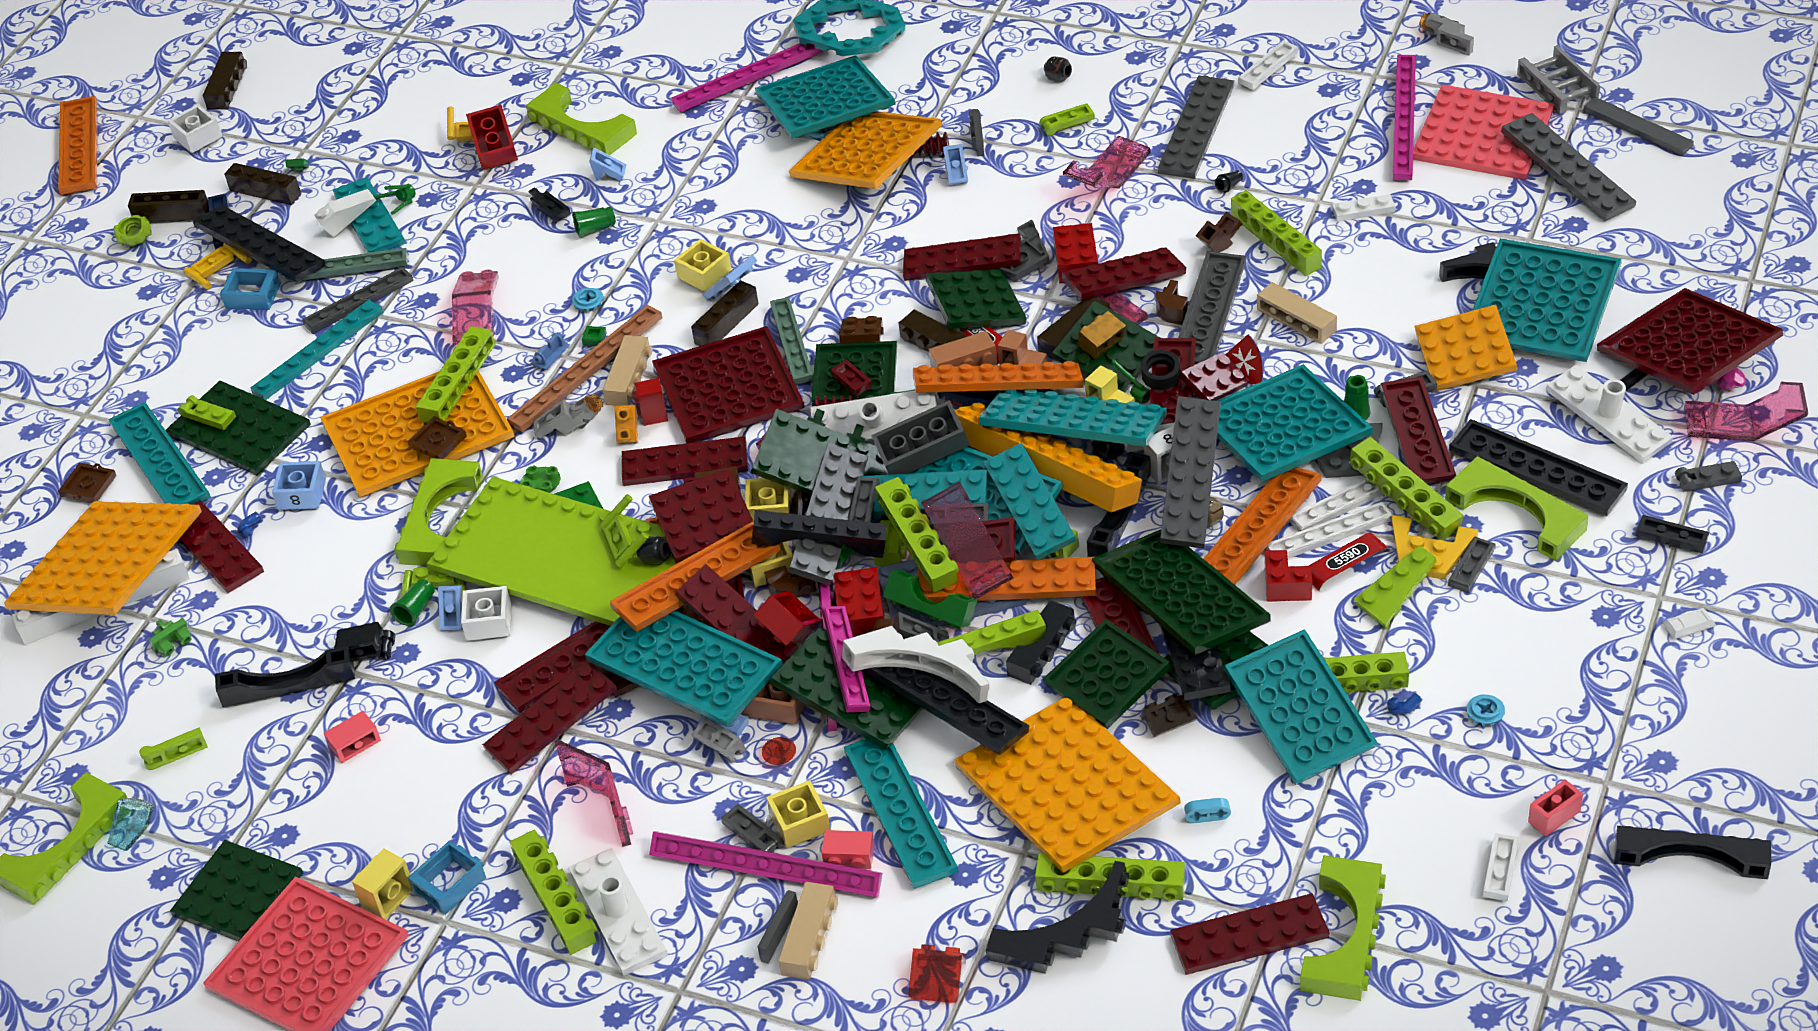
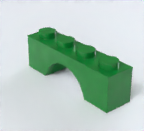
M902 570L890 571L883 597L890 599L891 604L910 607L909 610L914 613H926L930 619L946 621L948 626L955 629H961V627L971 624L978 601L957 592L949 594L941 603L933 602L922 592L919 577Z

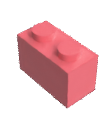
M364 711L351 716L349 719L323 733L328 747L341 764L381 741L376 725Z
M1564 779L1530 804L1528 823L1545 837L1581 812L1583 793Z
M825 830L821 852L823 862L861 869H872L875 848L873 832Z

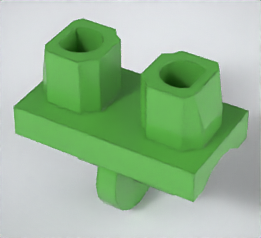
M184 618L175 623L172 620L164 623L159 619L156 621L158 628L152 632L154 637L150 638L151 649L155 653L159 651L164 657L169 656L175 651L174 646L171 644L173 641L178 640L181 645H186L192 640Z

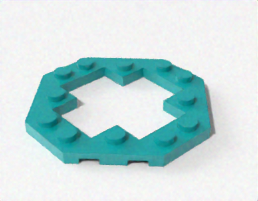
M818 0L793 19V27L801 44H814L815 48L824 51L834 50L836 55L839 56L879 52L882 49V45L889 44L896 38V34H902L906 31L905 22L898 7L875 0ZM859 9L863 18L881 16L885 25L870 28L871 37L838 41L835 33L825 32L817 35L813 23L828 22L827 13Z

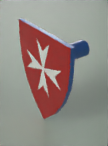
M1247 334L1225 355L1249 378V384H1257L1263 380V360L1255 341L1250 334Z

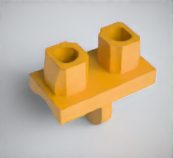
M636 405L614 406L616 443L638 442Z

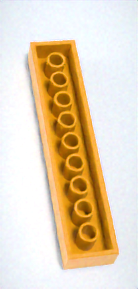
M973 403L971 406L960 407L955 410L971 447L994 457L1022 443L1038 472L1062 481V490L1109 512L1138 503L1142 479L1134 476V473L1123 471L1117 468L1115 464L1103 462L1099 457L1088 455L1080 448L1068 446L1066 442L1055 440L1049 434L979 425V416L986 409L985 405L981 403Z

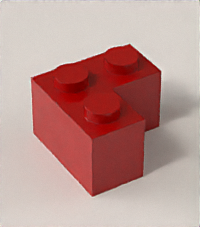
M655 378L636 382V391L633 392L635 405H640L636 407L638 419H643L644 426L668 421L660 379Z
M1265 550L1264 569L1267 602L1312 600L1311 566H1288L1287 550Z

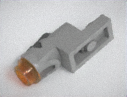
M1424 13L1421 16L1419 27L1437 36V45L1468 56L1473 53L1474 37L1465 34V25L1435 13Z
M593 393L586 395L572 405L564 399L534 420V435L541 439L545 435L550 434L554 429L565 435L577 428L583 429L601 411L603 407L602 399Z

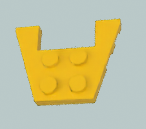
M1392 515L1391 519L1398 562L1419 545L1436 557L1437 563L1426 577L1445 580L1459 562L1461 555L1466 552L1474 537H1478V529L1458 526L1454 542L1409 535L1412 518Z

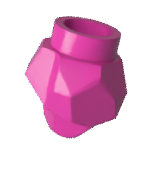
M1737 367L1717 379V385L1723 390H1733L1736 386L1743 387L1746 383L1745 375Z

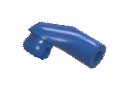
M255 511L240 522L237 531L239 534L241 533L243 538H247L252 534L250 527L261 521L260 515Z
M1413 693L1405 702H1400L1398 698L1392 697L1387 701L1388 710L1393 714H1409L1422 702V698L1417 693Z

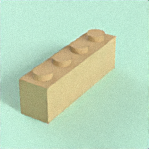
M1271 282L1257 294L1258 311L1320 344L1337 331V315L1274 282Z
M624 336L602 390L605 405H630L632 399H634L635 383L641 382V375L647 368V360L652 356V346L649 344L648 337Z
M805 882L778 960L781 976L810 980L812 972L817 970L819 951H823L825 946L824 935L831 928L832 911H836L838 907V897L835 896L834 886Z

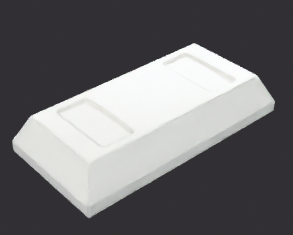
M1704 608L1667 619L1662 623L1673 639L1716 626Z

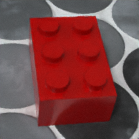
M502 104L466 114L482 170L518 160Z
M1092 223L1053 227L1059 284L1065 283L1062 280V272L1086 267L1091 264H1098Z
M877 567L834 573L837 606L846 607L853 637L873 630L875 621L884 619Z
M790 591L770 595L753 615L758 619L757 623L765 630L769 629L774 634L773 638L779 644H785L786 646L805 641L822 621Z

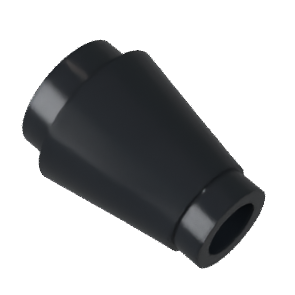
M1239 170L1219 174L1215 179L1216 189L1220 192H1229L1243 180V174Z

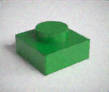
M304 158L285 160L286 167L292 169L293 172L303 171V168H309V161Z
M586 326L581 339L582 344L597 346L606 337V327Z

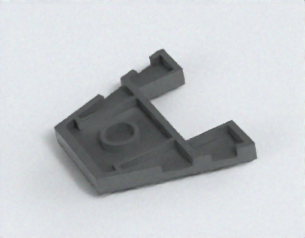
M1032 219L1017 227L1018 233L1024 238L1021 241V265L996 268L1002 271L1005 276L1015 280L1025 277L1050 262L1049 255Z
M1369 423L1373 427V434L1365 437L1364 440L1371 436L1379 443L1383 423ZM1358 440L1314 459L1325 478L1364 476L1349 463L1351 449L1364 440Z

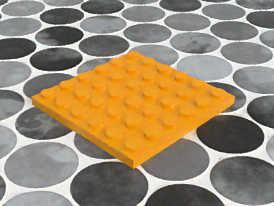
M875 111L870 115L856 117L852 121L841 122L789 170L790 177L877 189L921 145L925 144L942 126L941 119Z

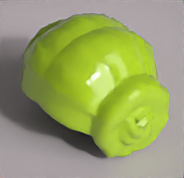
M134 215L122 219L118 225H114V235L119 245L127 244L133 247L137 244H143L147 237L152 235L151 225L144 216Z

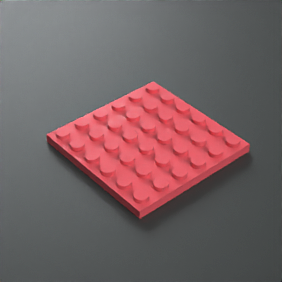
M1442 84L1414 146L1413 160L1527 180L1534 160L1501 132L1502 126L1530 113H1533L1548 126L1555 104Z
M295 876L203 984L206 989L288 1031H331L408 938L409 934L406 929Z

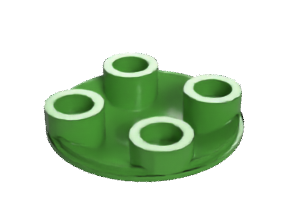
M533 465L526 469V474L520 480V484L550 493L559 485L561 476L555 466L537 467Z

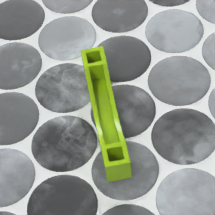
M1037 609L937 643L940 646L963 639L973 649L974 655L997 648H1016L1017 645L1026 646L1034 644L1045 636L1046 624Z

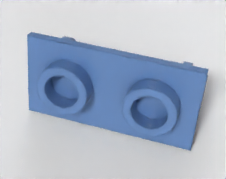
M553 333L552 337L547 341L548 345H544L534 354V360L530 364L548 370L570 344L563 342V335L561 333Z

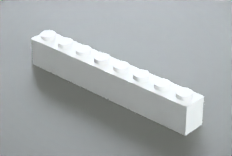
M178 549L169 551L123 606L190 579ZM21 610L12 614V617L26 646L102 614Z

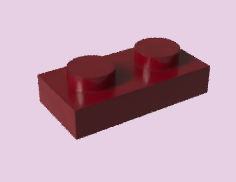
M848 360L831 369V375L855 396L872 387V381Z

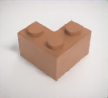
M1007 329L998 344L999 365L1003 363L1022 365L1025 362L1033 364L1047 362L1046 353L1028 349L1027 335L1025 333Z

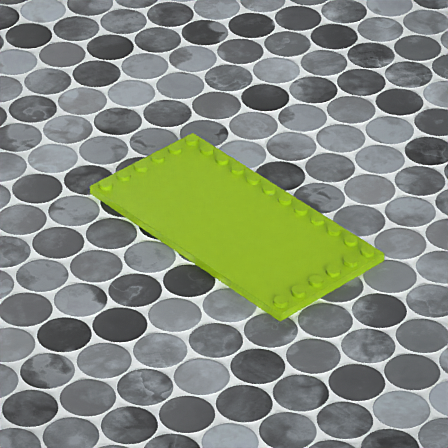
M492 476L427 562L429 570L487 588L507 586L510 595L612 626L620 616L611 608V600L676 565L671 551L666 561L657 565L643 564L635 553L620 568L615 563L616 560L604 529L600 526V523L611 511ZM623 514L619 515V517L624 519L633 542L642 532H645L648 536H661L665 539L660 525Z

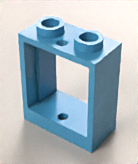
M232 268L230 275L226 279V284L220 292V298L224 302L225 308L270 310L281 286L278 273L275 270ZM239 285H261L259 292L237 291Z
M448 841L408 877L412 891L446 915L486 878L483 869L484 864L477 856L472 857L461 845L456 846L451 841ZM452 862H455L468 872L444 893L430 882Z

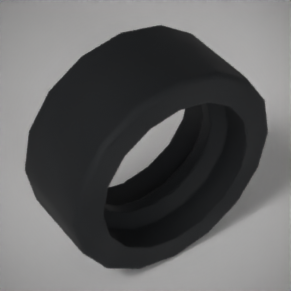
M1155 350L1143 358L1141 362V375L1145 385L1151 389L1167 390L1179 382V375L1181 373L1180 360L1174 353L1167 350ZM1157 364H1165L1173 368V371L1163 376L1153 375L1148 370Z

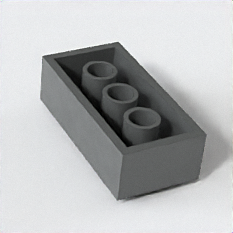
M950 400L871 435L889 475L910 473L970 446Z

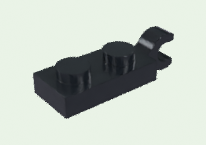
M535 187L528 191L533 196L530 198L533 206L555 223L571 214L570 208L548 191L541 193Z

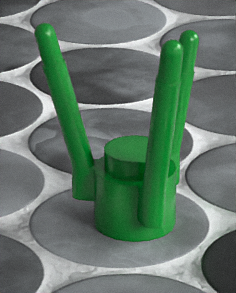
M410 183L385 186L384 189L398 190L374 195V198L380 199L396 195L398 200L404 201L391 211V214L394 215L406 205L413 203L412 199L415 198L416 192Z
M1112 360V364L1134 385L1130 390V394L1134 397L1135 402H1139L1142 405L1146 404L1150 400V390L1139 383L1115 360Z

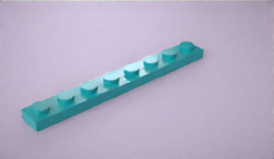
M367 300L251 386L252 393L262 399H269L383 313L382 307L371 300Z

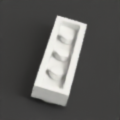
M1283 40L1238 77V83L1254 90L1298 53V46Z

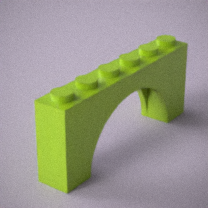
M557 82L526 104L527 116L530 121L550 129L591 150L596 148L609 156L637 135L635 119L622 113L614 118L599 122H584L569 117L565 113L567 107L572 103L569 88Z
M1478 456L1446 485L1445 500L1461 510L1478 502L1503 501L1518 505L1529 511L1536 517L1543 529L1538 538L1537 551L1555 561L1587 531L1589 515Z
M431 458L429 465L425 467L424 478L419 483L417 496L413 498L412 509L407 513V521L405 527L401 529L399 542L395 544L394 552L398 556L400 564L427 566V562L446 539V537L436 534L428 527L430 517L434 510L451 496L466 491L478 490L483 477L478 461Z
M85 772L70 787L76 801L81 804V813L72 831L58 844L38 854L12 856L3 853L0 856V886L35 905L132 807L125 792Z
M1323 855L1319 874V890H1324L1338 896L1349 906L1356 920V928L1350 939L1334 952L1321 956H1304L1300 975V991L1361 1001L1362 992L1368 991L1369 976H1365L1366 970L1371 971L1373 955H1369V950L1375 949L1376 935L1372 933L1373 929H1378L1380 914H1376V909L1382 908L1383 894H1379L1380 889H1385L1386 874H1382L1381 863Z

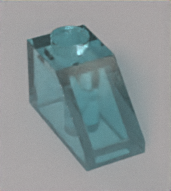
M137 797L118 799L107 844L128 851L149 827L154 804Z

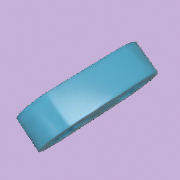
M1225 798L1193 800L1184 806L1186 820L1191 823L1225 820L1231 815L1229 801Z

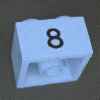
M320 461L279 463L272 489V495L278 510L319 508L326 482V476Z

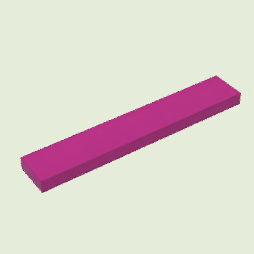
M824 606L822 614L846 712H869L870 703L862 671L853 672L842 658L843 640L853 638L846 607Z

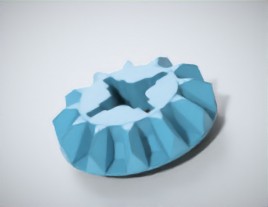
M597 288L581 289L572 298L575 309H579L581 312L584 310L589 312L590 309L596 310L597 306H602V301L604 300L603 293Z
M1477 695L1471 698L1467 704L1468 718H1472L1474 724L1482 723L1483 727L1486 724L1494 726L1496 722H1501L1505 715L1503 702L1492 695ZM1490 708V713L1485 712L1484 714H1481L1482 710L1485 711Z

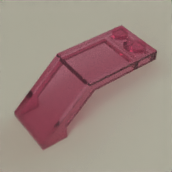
M1118 135L1090 168H1077V162L1073 160L1063 171V175L1095 188L1120 189L1151 153L1150 147Z
M491 269L482 270L480 273L466 271L459 275L452 292L453 345H457L460 342L463 334L467 332L470 326L490 329L493 336L495 335L493 326V294L499 280L498 271H492Z
M1781 381L1778 390L1749 404L1685 401L1684 412L1688 437L1756 441L1807 417L1808 407L1803 383Z
M960 481L921 502L952 560L956 562L959 573L974 599L1013 579L1010 570Z
M556 740L555 745L567 787L580 784L608 797L622 847L632 845L629 835L634 833L626 806L621 807L610 763L561 740Z

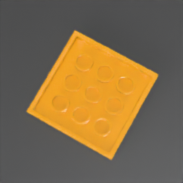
M1496 305L1414 326L1427 370L1437 383V390H1434V392L1518 370Z

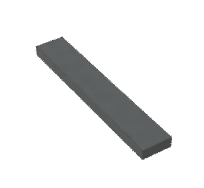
M1594 97L1584 105V112L1678 155L1683 156L1694 145V141L1597 97Z
M401 267L302 319L303 324L314 334L343 319L367 300L375 302L413 282V277L404 267Z

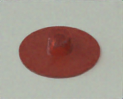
M785 737L770 739L762 747L763 759L773 765L785 764L792 760L796 754L794 742Z

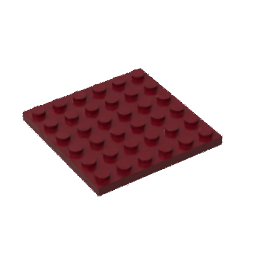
M1684 288L1597 344V351L1695 395L1783 336V329Z
M767 326L652 360L653 368L660 379V384L686 443L696 442L771 419L776 409L790 413L805 408L804 401Z

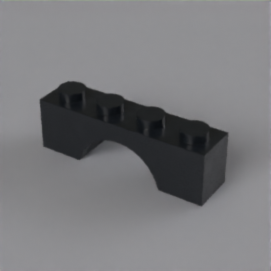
M1052 600L1048 602L1040 613L1046 624L1045 636L1034 644L1016 646L1006 660L1007 676L1030 685L1036 678L1041 676L1044 666L1047 662H1051L1054 652L1063 645L1069 631L1072 632L1075 628L1076 619L1073 608Z

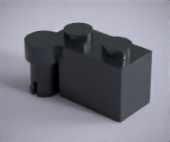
M378 621L337 630L334 648L348 646L353 662L376 657V652L379 659L386 660V654L387 659L391 658V650L395 644L396 635L391 630H383Z

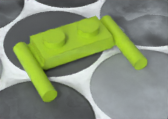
M626 494L600 523L616 560L615 563L620 568L628 562L649 538L645 532H642L633 542L624 519L619 517L633 500L629 494Z
M417 567L413 571L405 570L400 597L413 584L417 583L419 579L427 580L434 588L462 585L463 597L466 581L429 570L428 567Z

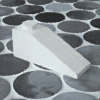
M366 189L328 202L314 216L318 223L334 238L369 208L376 199Z

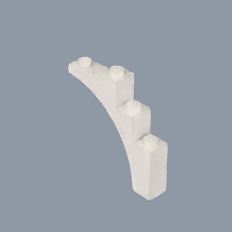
M889 626L843 640L842 658L853 672L874 667H906L922 670L955 683L968 692L978 703L987 701L988 690L990 689L989 681L986 677H983L976 665L972 663L974 659L973 649L963 639L938 646V643L927 632L903 639L902 635L897 633L893 626Z

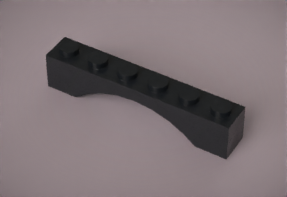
M1129 452L1122 470L1134 473V476L1142 479L1139 493L1140 498L1151 475V460L1148 455ZM1137 503L1114 512L1107 511L1102 521L1093 527L1086 541L1087 557H1097L1117 547Z
M755 510L751 544L775 546L782 542L797 539H821L844 545L861 556L883 558L887 524Z
M348 646L326 650L310 663L289 671L254 673L235 669L216 673L215 688L222 707H228L354 680V662Z
M1617 825L1614 864L1640 867L1649 861L1662 857L1676 855L1694 856L1720 863L1742 877L1767 880L1769 878L1771 869L1770 840Z

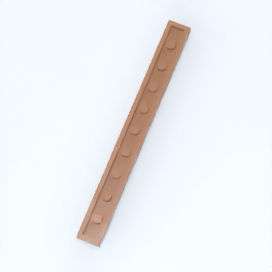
M649 305L643 307L507 418L510 426L524 432L534 424V420L567 397L617 355L625 335L641 336L663 318L662 312Z

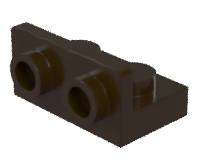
M1175 693L1166 697L1163 703L1157 705V702H1153L1144 707L1140 717L1141 720H1146L1154 738L1196 721L1197 717L1189 700H1184L1183 694L1178 696Z

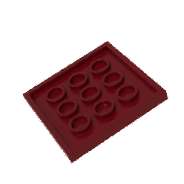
M730 468L648 496L664 537L669 543L670 551L676 564L753 522Z

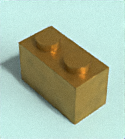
M1107 311L1102 316L1098 315L1090 325L1080 329L1077 345L1092 358L1096 359L1123 339L1126 325Z

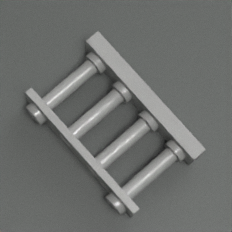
M1558 45L1554 46L1553 57L1535 64L1525 57L1518 59L1517 75L1544 101L1554 103V110L1559 115L1566 113L1567 103L1570 100L1586 94L1592 99L1594 97L1599 98L1600 84ZM1554 64L1559 67L1545 74L1539 71ZM1564 74L1570 77L1556 84L1550 81ZM1575 84L1580 87V89L1567 94L1560 91Z

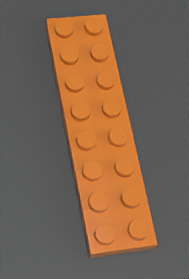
M96 96L60 102L59 193L60 195L72 194L97 188Z
M1072 361L1058 364L1053 362H1044L1043 364L1025 362L1022 365H1013L1011 363L991 365L985 363L980 366H971L969 364H962L952 367L949 365H940L939 367L921 365L913 368L916 393L1083 388L1084 385L1079 364Z
M1296 467L1271 478L1203 559L1233 584H1236L1322 481L1321 473Z
M753 521L610 601V606L637 632L685 605L675 596V593L705 564L724 581H728L781 550L780 544L775 546L751 544Z
M1094 557L1016 560L1000 563L994 561L989 564L972 562L957 565L959 569L957 573L958 582L933 593L917 566V577H919L922 592L928 599L937 603H941L949 594L957 592L978 601L1096 596L1095 564L1092 561Z

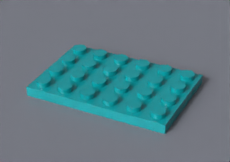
M1305 629L1224 666L1225 673L1295 785L1377 747V740Z

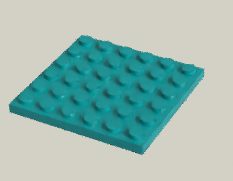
M856 55L755 87L756 95L791 139L800 138L804 134L818 132L826 127H834L838 123L852 121L856 117L870 115L875 111L885 110L890 106L896 105L895 98Z
M1500 238L1473 310L1492 305L1497 306L1511 349L1587 362L1617 279L1622 259Z
M1304 364L1217 400L1221 402L1217 438L1261 482L1373 434V427Z

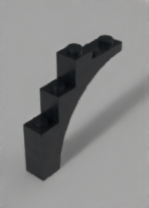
M1494 242L1474 247V253L1440 262L1439 278L1442 282L1469 278L1484 279L1496 250V245Z
M1115 861L1109 877L1099 892L1083 908L1068 918L1052 925L1032 930L1011 931L992 928L985 950L988 960L1046 974L1048 966L1053 964L1055 952L1081 958L1083 951L1089 947L1090 936L1117 942L1119 934L1124 933L1126 920L1123 919L1120 909L1123 901L1121 891L1123 887H1127L1129 881V872L1126 871L1125 863Z

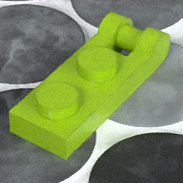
M1088 103L1044 116L1039 120V124L1044 128L1048 136H1052L1056 131L1094 120L1095 113Z
M190 395L186 399V403L181 404L177 409L178 413L183 417L225 430L236 418L234 411L199 400L194 395Z
M200 727L152 747L148 745L143 746L139 750V754L144 760L146 769L154 770L208 748V745Z

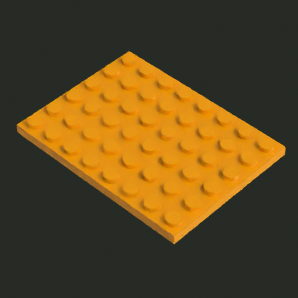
M439 371L320 417L359 498L424 473L431 457L409 448L407 441L427 424L420 421L416 411V404L421 400L426 389L431 385ZM478 371L445 420L446 422L451 420L455 426L464 429L467 437L444 459L457 460L515 437L510 424Z
M94 501L4 602L6 609L116 615L202 512L199 505Z
M1065 697L1023 720V722L1029 725V732L1001 755L981 744L954 759L955 766L1042 853H1045L1062 873L1181 804L1180 796L1094 717L1073 704L1072 700Z

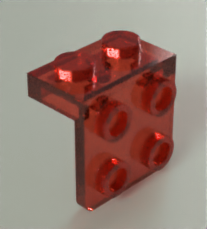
M921 944V949L913 948L909 997L917 1000L956 1003L959 999L962 964H966L967 954L960 953V948L946 947L945 951L936 950L935 945Z

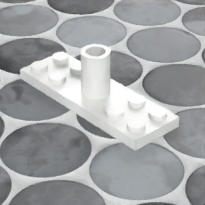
M1574 365L1546 385L1548 393L1642 464L1672 443V435L1623 400L1626 386L1620 380L1610 379L1603 385L1578 365Z
M908 391L810 407L812 418L817 409L825 411L821 423L826 424L825 427L847 435V432L853 434L856 424L864 426L861 437L866 438L864 441L866 442L873 441L871 435L937 406L935 392L916 393V391ZM876 412L874 416L869 417L872 413Z
M613 848L568 866L570 874L623 976L668 956L666 947Z

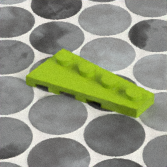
M1419 545L1355 597V605L1384 629H1387L1390 625V620L1394 615L1397 616L1402 609V604L1407 598L1409 599L1412 596L1418 583L1424 580L1437 563L1436 557Z

